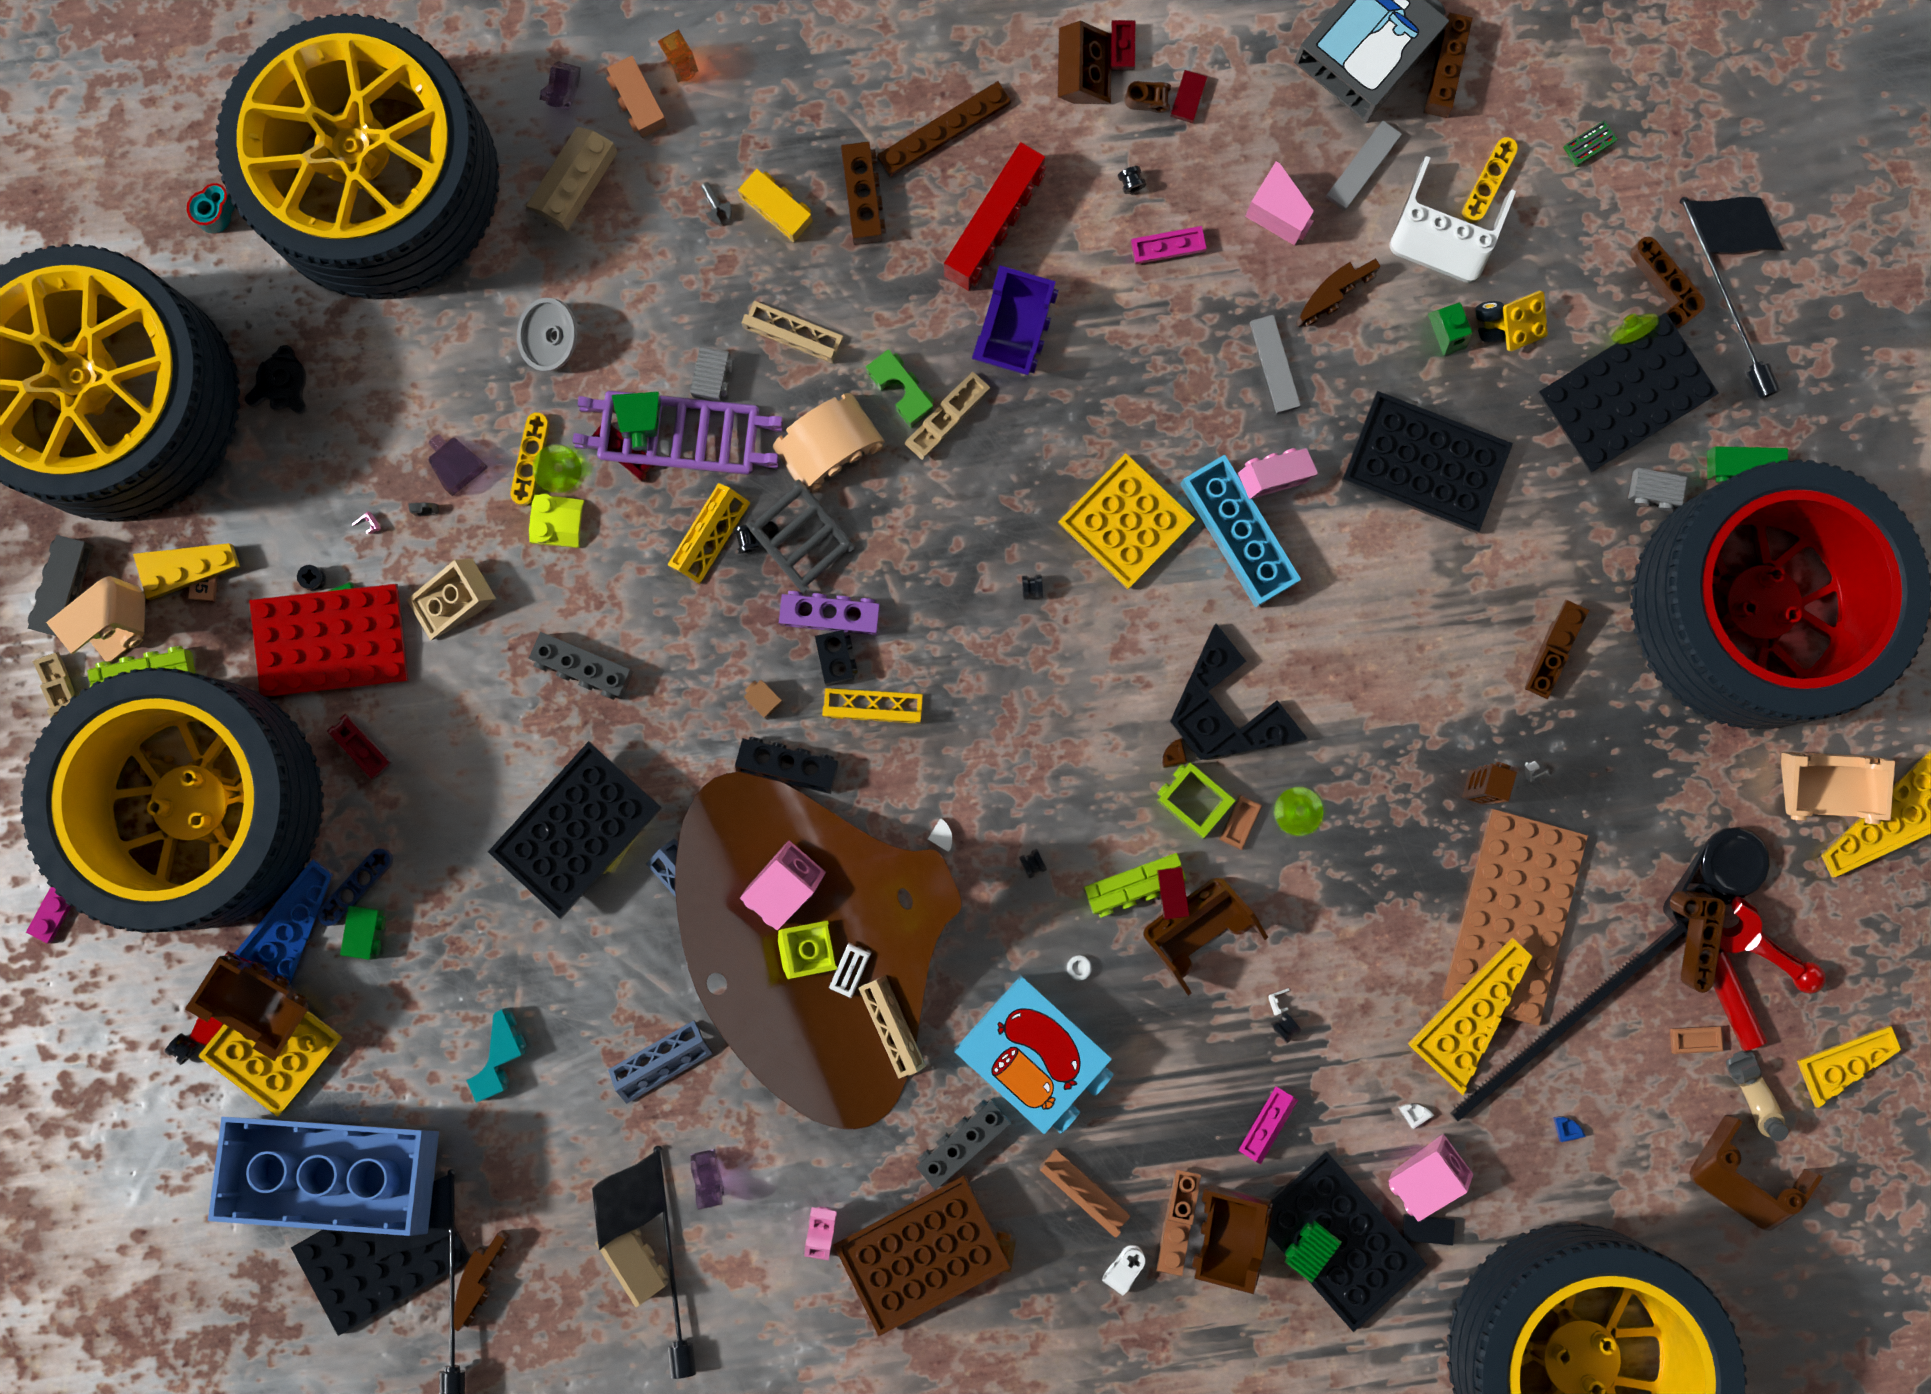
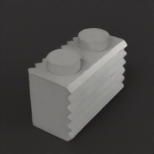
M700 346L690 390L692 397L721 402L722 396H727L729 383L725 382L727 373H732L734 360L730 359L731 356L728 351Z
M1637 468L1632 474L1628 499L1635 501V505L1650 506V504L1658 505L1660 510L1673 511L1683 504L1687 477Z

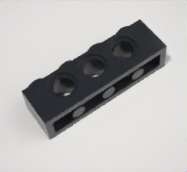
M742 738L735 763L737 772L828 794L832 793L838 769V761L834 760L833 756L820 754L819 757L811 755L810 751L802 748H797L794 751L786 749L787 746L781 743L773 742L770 745L763 743V740L760 738ZM762 753H766L770 756V760L766 763H760L757 761V757ZM785 759H791L794 765L789 769H785L781 766V762ZM808 765H815L818 768V771L812 775L807 774L804 770Z

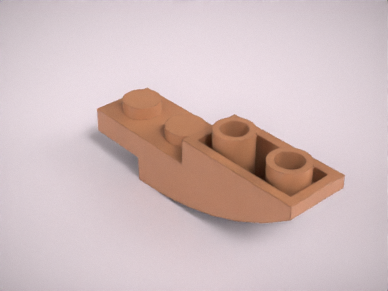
M1176 1170L1159 1246L1160 1253L1157 1272L1180 1277L1183 1274L1190 1228L1193 1225L1201 1179L1199 1174Z

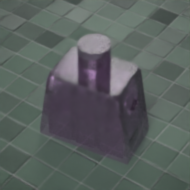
M438 434L428 442L435 451L428 458V461L444 489L452 496L488 468L481 459L455 437L446 442Z

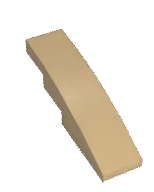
M972 372L924 420L922 426L906 440L905 445L923 460L960 423L991 387Z
M59 651L33 660V664L42 681L40 688L49 705L47 712L50 718L53 715H57L59 709L70 702V698L76 696Z

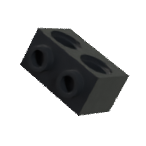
M844 630L815 636L825 685L829 686L855 680L854 674L858 673L855 659L850 660L848 650L853 649L850 635L845 636ZM831 640H839L841 642V648L838 651L832 652L828 649V644ZM838 663L846 665V672L841 676L833 673V667Z

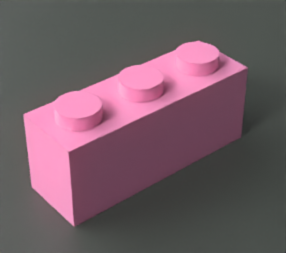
M1292 448L1285 451L1282 455L1273 453L1260 461L1259 458L1251 459L1245 463L1246 467L1238 472L1249 499L1306 484L1318 475L1307 448L1301 450Z

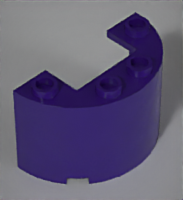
M999 265L993 285L991 301L972 359L1028 376L1029 373L1034 374L1038 359H1035L1036 354L1041 355L1044 341L1040 340L1042 332H1048L1051 318L1047 317L1050 304H1055L1059 291L1054 289L1056 281Z

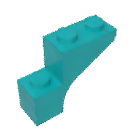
M507 1008L501 1009L493 1015L487 1064L477 1075L466 1080L476 1103L509 1089L507 1083H509L508 1076L504 1069L500 1070L499 1065L526 1054L524 1050L527 1048L526 1042L521 1034L518 1035L515 1029V1025H517L515 1016L511 1011L508 1012Z

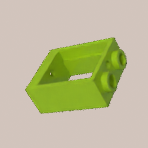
M1188 763L1186 766L1181 764L1173 773V776L1176 777L1170 785L1166 782L1157 792L1160 796L1157 802L1203 839L1236 800L1192 763ZM1189 773L1193 774L1222 799L1200 826L1168 800L1169 796Z

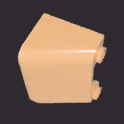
M1781 752L1786 814L1791 815L1793 820H1807V816H1812V814L1857 816L1865 818V823L1881 824V820H1890L1895 761L1864 755Z

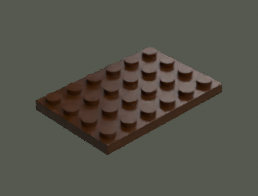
M966 1175L834 1244L878 1337L1012 1267Z

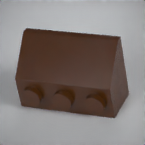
M1081 20L1059 28L1058 98L1073 104H1111L1110 33Z

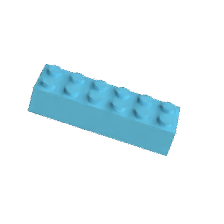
M1226 455L1221 456L1182 480L1181 487L1255 608L1301 580L1254 501L1249 499L1240 478Z

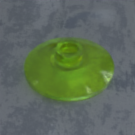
M1634 313L1626 316L1623 319V323L1613 332L1611 336L1613 342L1625 344L1645 336L1657 326L1659 322L1658 316L1654 313L1640 315Z
M557 444L549 445L541 449L535 456L532 465L533 476L539 486L546 491L563 493L572 489L579 481L581 463L576 453L570 448ZM554 464H561L562 471L556 472Z
M1293 787L1284 791L1278 797L1274 807V816L1277 824L1283 831L1291 835L1303 836L1313 832L1320 825L1323 818V805L1313 791L1304 787ZM1298 806H1301L1304 809V814L1302 816H1299L1296 813V808Z

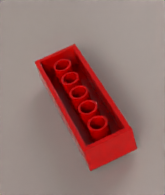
M1022 142L1019 143L945 260L944 277L967 291L970 290L972 285L975 287L978 285L983 276L981 273L983 267L991 264L995 257L994 251L997 245L1001 247L1008 236L1006 232L1009 226L1014 227L1021 215L1019 211L1022 205L1026 207L1033 196L1031 192L1034 186L1039 187L1046 175L1044 174L1046 170L1044 155Z

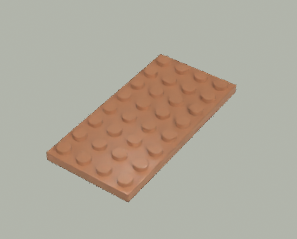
M1490 810L1442 999L1450 1001L1513 937L1532 955V958L1511 995L1509 1005L1505 1007L1501 1016L1536 1026L1540 1025L1588 835L1499 810Z

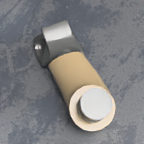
M1742 1050L1733 1054V1057L1726 1061V1066L1733 1081L1740 1084L1757 1128L1761 1134L1771 1137L1775 1141L1784 1140L1788 1136L1789 1130L1785 1126V1119L1775 1097L1763 1077H1760L1762 1071L1753 1052L1744 1053Z

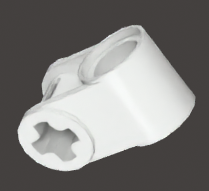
M1136 1245L1126 1246L1102 1277L1104 1283L1122 1296L1130 1289L1135 1278L1145 1265V1257L1140 1247ZM1137 1254L1138 1261L1132 1260L1130 1262L1128 1256L1134 1257Z

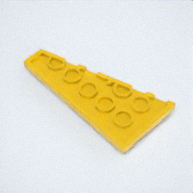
M1931 750L1893 785L1890 820H1881V824L1865 823V818L1860 817L1821 854L1831 877L1840 876L1931 834Z
M1513 937L1408 1043L1416 1053L1462 1095H1464L1467 1089L1466 1085L1471 1075L1473 1076L1477 1069L1476 1065L1482 1053H1485L1502 1019L1501 1015L1505 1007L1510 1003L1511 995L1517 983L1520 982L1532 958V955Z

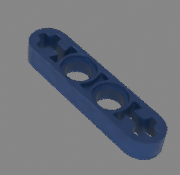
M380 848L375 849L362 861L320 907L317 916L321 924L334 926L343 920L347 915L348 906H355L391 867L393 855L390 851ZM377 854H385V865L378 864L374 868V870L367 867L368 863L370 866H374L376 864V862L378 861V859L376 858ZM362 871H367L370 874V881L366 885L358 882V875ZM346 889L351 890L353 893V900L348 904L341 900V894ZM334 901L344 908L343 911L342 909H337L333 913L334 920H326V910H333L337 906L333 903Z

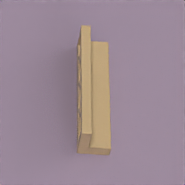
M756 301L753 302L749 314H745L741 322L743 328L832 364L843 340V336ZM760 309L767 312L770 320L765 322L755 318L756 310ZM785 319L789 321L792 329L785 330L775 326L774 323ZM804 328L810 329L814 338H805L798 335L796 331ZM830 337L836 341L833 348L820 344L819 340Z
M886 975L859 987V991L898 1079L906 1075H912L925 1068L924 1060ZM869 988L871 989V992H872V994H873L875 1000H874V999H871V996H870V994H869V992H868L867 989H869ZM880 1012L883 1016L885 1023L882 1022L879 1017ZM890 1034H891V1037H892V1039H893L895 1045L891 1044V1042H890V1039H889ZM900 1057H901V1059H902V1061H903V1064H904V1066H905V1068H906V1070H904V1071H903L902 1066H901V1064H900V1062H899Z

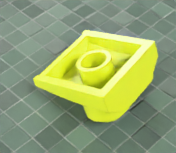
M548 494L534 495L529 523V542L538 545L579 548L582 509L585 501L555 497Z
M828 921L778 931L780 956L787 979L837 970Z

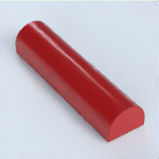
M1720 950L1713 987L1742 1050L1748 1051L1758 1048L1768 1041L1727 952Z

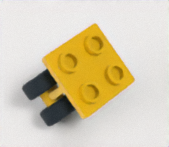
M1537 291L1506 305L1500 301H1487L1475 308L1476 318L1484 322V327L1478 329L1481 340L1484 342H1495L1506 337L1508 351H1514L1548 335L1543 291Z

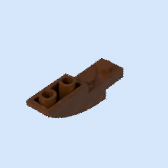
M1375 258L1356 270L1351 262L1330 275L1317 288L1305 305L1296 323L1298 327L1304 324L1310 326L1319 320L1318 316L1326 312L1330 315L1337 311L1344 299L1343 295L1353 291L1356 288L1355 285L1363 281L1365 284L1376 278V273L1381 267L1377 259Z
M1565 599L1556 620L1552 621L1537 654L1525 690L1548 700L1570 656L1568 653L1589 613L1588 609Z
M502 1230L496 1234L487 1250L480 1246L474 1250L464 1269L457 1289L454 1306V1329L456 1331H460L464 1326L468 1328L477 1315L473 1313L478 1304L482 1306L490 1295V1292L487 1290L491 1283L483 1279V1277L488 1279L496 1267L492 1263L497 1255L502 1257L509 1246L506 1241L510 1235Z

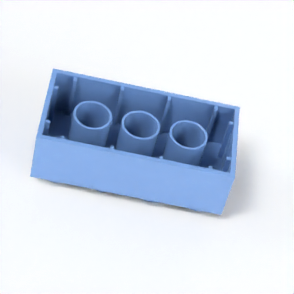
M221 1117L208 1221L404 1236L428 1234L439 1131Z

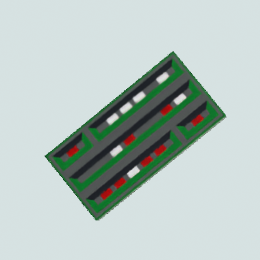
M1604 120L1565 144L1563 148L1577 167L1614 144L1618 139Z

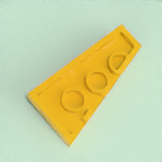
M230 543L133 554L145 597L148 600L162 597L189 587L192 584L240 568L234 545Z
M1886 1026L1798 1059L1797 1063L1814 1106L1820 1108L1826 1103L1825 1101L1833 1096H1837L1844 1091L1845 1087L1861 1079L1866 1072L1878 1067L1899 1052L1901 1048L1892 1026Z

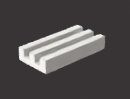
M849 942L829 988L852 998L872 952L865 951L861 947H856ZM850 951L855 952L843 982L839 987L836 984ZM859 955L864 956L852 986L848 991L845 988Z

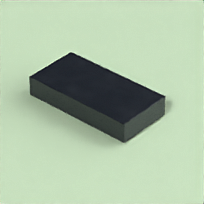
M1404 1214L1402 1237L1406 1241L1453 1246L1455 1220L1427 1216L1418 1222L1414 1216Z

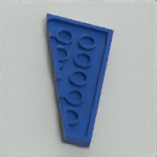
M313 859L234 954L251 961V964L255 961L267 967V972L274 976L278 974L288 979V985L290 986L333 874Z

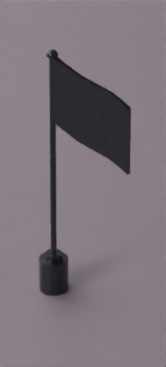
M1682 197L1680 204L1683 203L1752 360L1753 365L1749 367L1750 371L1746 374L1757 400L1781 391L1772 367L1770 363L1764 364L1763 361H1757L1710 254H1737L1763 249L1783 251L1784 249L1761 198L1736 197L1716 201L1689 200L1688 197Z
M655 1146L653 1148L654 1152L631 1167L607 1176L592 1188L598 1247L601 1250L616 1237L644 1226L663 1213L677 1340L672 1341V1345L668 1347L671 1378L681 1379L696 1375L693 1343H688L687 1339H682L660 1152L663 1149L661 1146Z
M449 1169L447 1171L448 1175L433 1182L428 1234L404 1236L375 1233V1263L393 1253L423 1247L449 1236L450 1365L445 1366V1370L439 1372V1394H465V1370L460 1369V1365H455L454 1174H457V1171Z

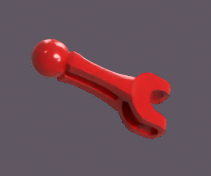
M1739 896L1731 901L1732 909L1739 916L1740 920L1732 928L1723 927L1720 948L1727 953H1738L1748 950L1768 959L1792 977L1796 988L1803 993L1813 994L1824 987L1826 974L1821 966L1813 962L1802 963L1801 959L1791 955L1767 937L1762 931V921L1758 911L1752 904Z

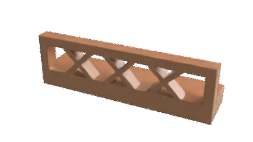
M1055 1148L1039 1167L1040 1171L1117 1238L1121 1233L1119 1229L1131 1217L1130 1214Z

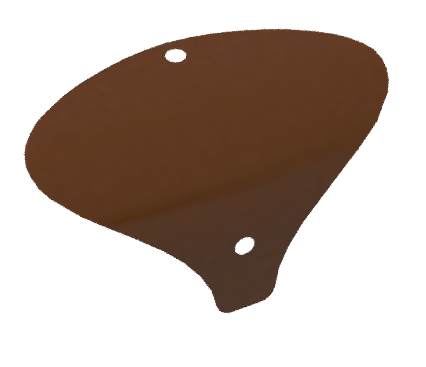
M741 772L726 773L713 778L695 795L683 819L675 864V894L679 930L688 970L696 992L708 1016L723 1039L752 1074L775 1096L815 1122L839 1129L868 1127L881 1120L891 1111L897 1103L909 1075L898 1079L859 991V987L886 975L912 1036L917 1043L930 961L937 940L945 925L959 913L962 906L957 886L944 858L936 850L911 851L896 848L879 841L785 783ZM790 840L826 873L815 892L776 930L772 926L767 925L754 910L747 908L740 897L758 874ZM902 888L910 893L913 900L912 908L909 910L905 909L898 899V892ZM828 921L834 961L837 968L849 942L856 947H861L865 951L872 952L852 998L829 988L836 970L787 979L780 956L778 931ZM850 951L836 984L839 987L843 982L855 952ZM859 955L845 988L848 991L852 986L864 956ZM713 973L723 975L727 981V989L720 995L711 993L707 988V979ZM870 988L867 989L868 992H869V994H870V996H871V999H874V1000H875V998H874V996H873V994H872V992H871V989H870ZM880 1012L879 1017L881 1021L885 1023L883 1016ZM890 1034V1037H889L890 1042H891V1044L895 1045V1043H894V1041H893V1039H892V1037H891V1034ZM900 1057L899 1062H900V1064H901V1066H902V1069H903V1071H904V1070H906V1068H905V1066H904V1064H903V1061H902V1059H901V1057Z

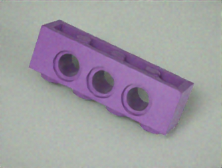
M788 591V595L782 594L779 615L780 626L826 631L844 630L846 633L877 636L880 605L875 603L874 599L861 598V601L857 602L851 601V597L837 596L836 599H827V595L813 593L812 597L802 596L803 593L798 591ZM804 604L812 606V612L808 616L799 614V609ZM827 607L836 608L837 613L833 618L828 619L823 616V612ZM852 609H857L861 612L860 618L856 621H851L847 618L848 612Z

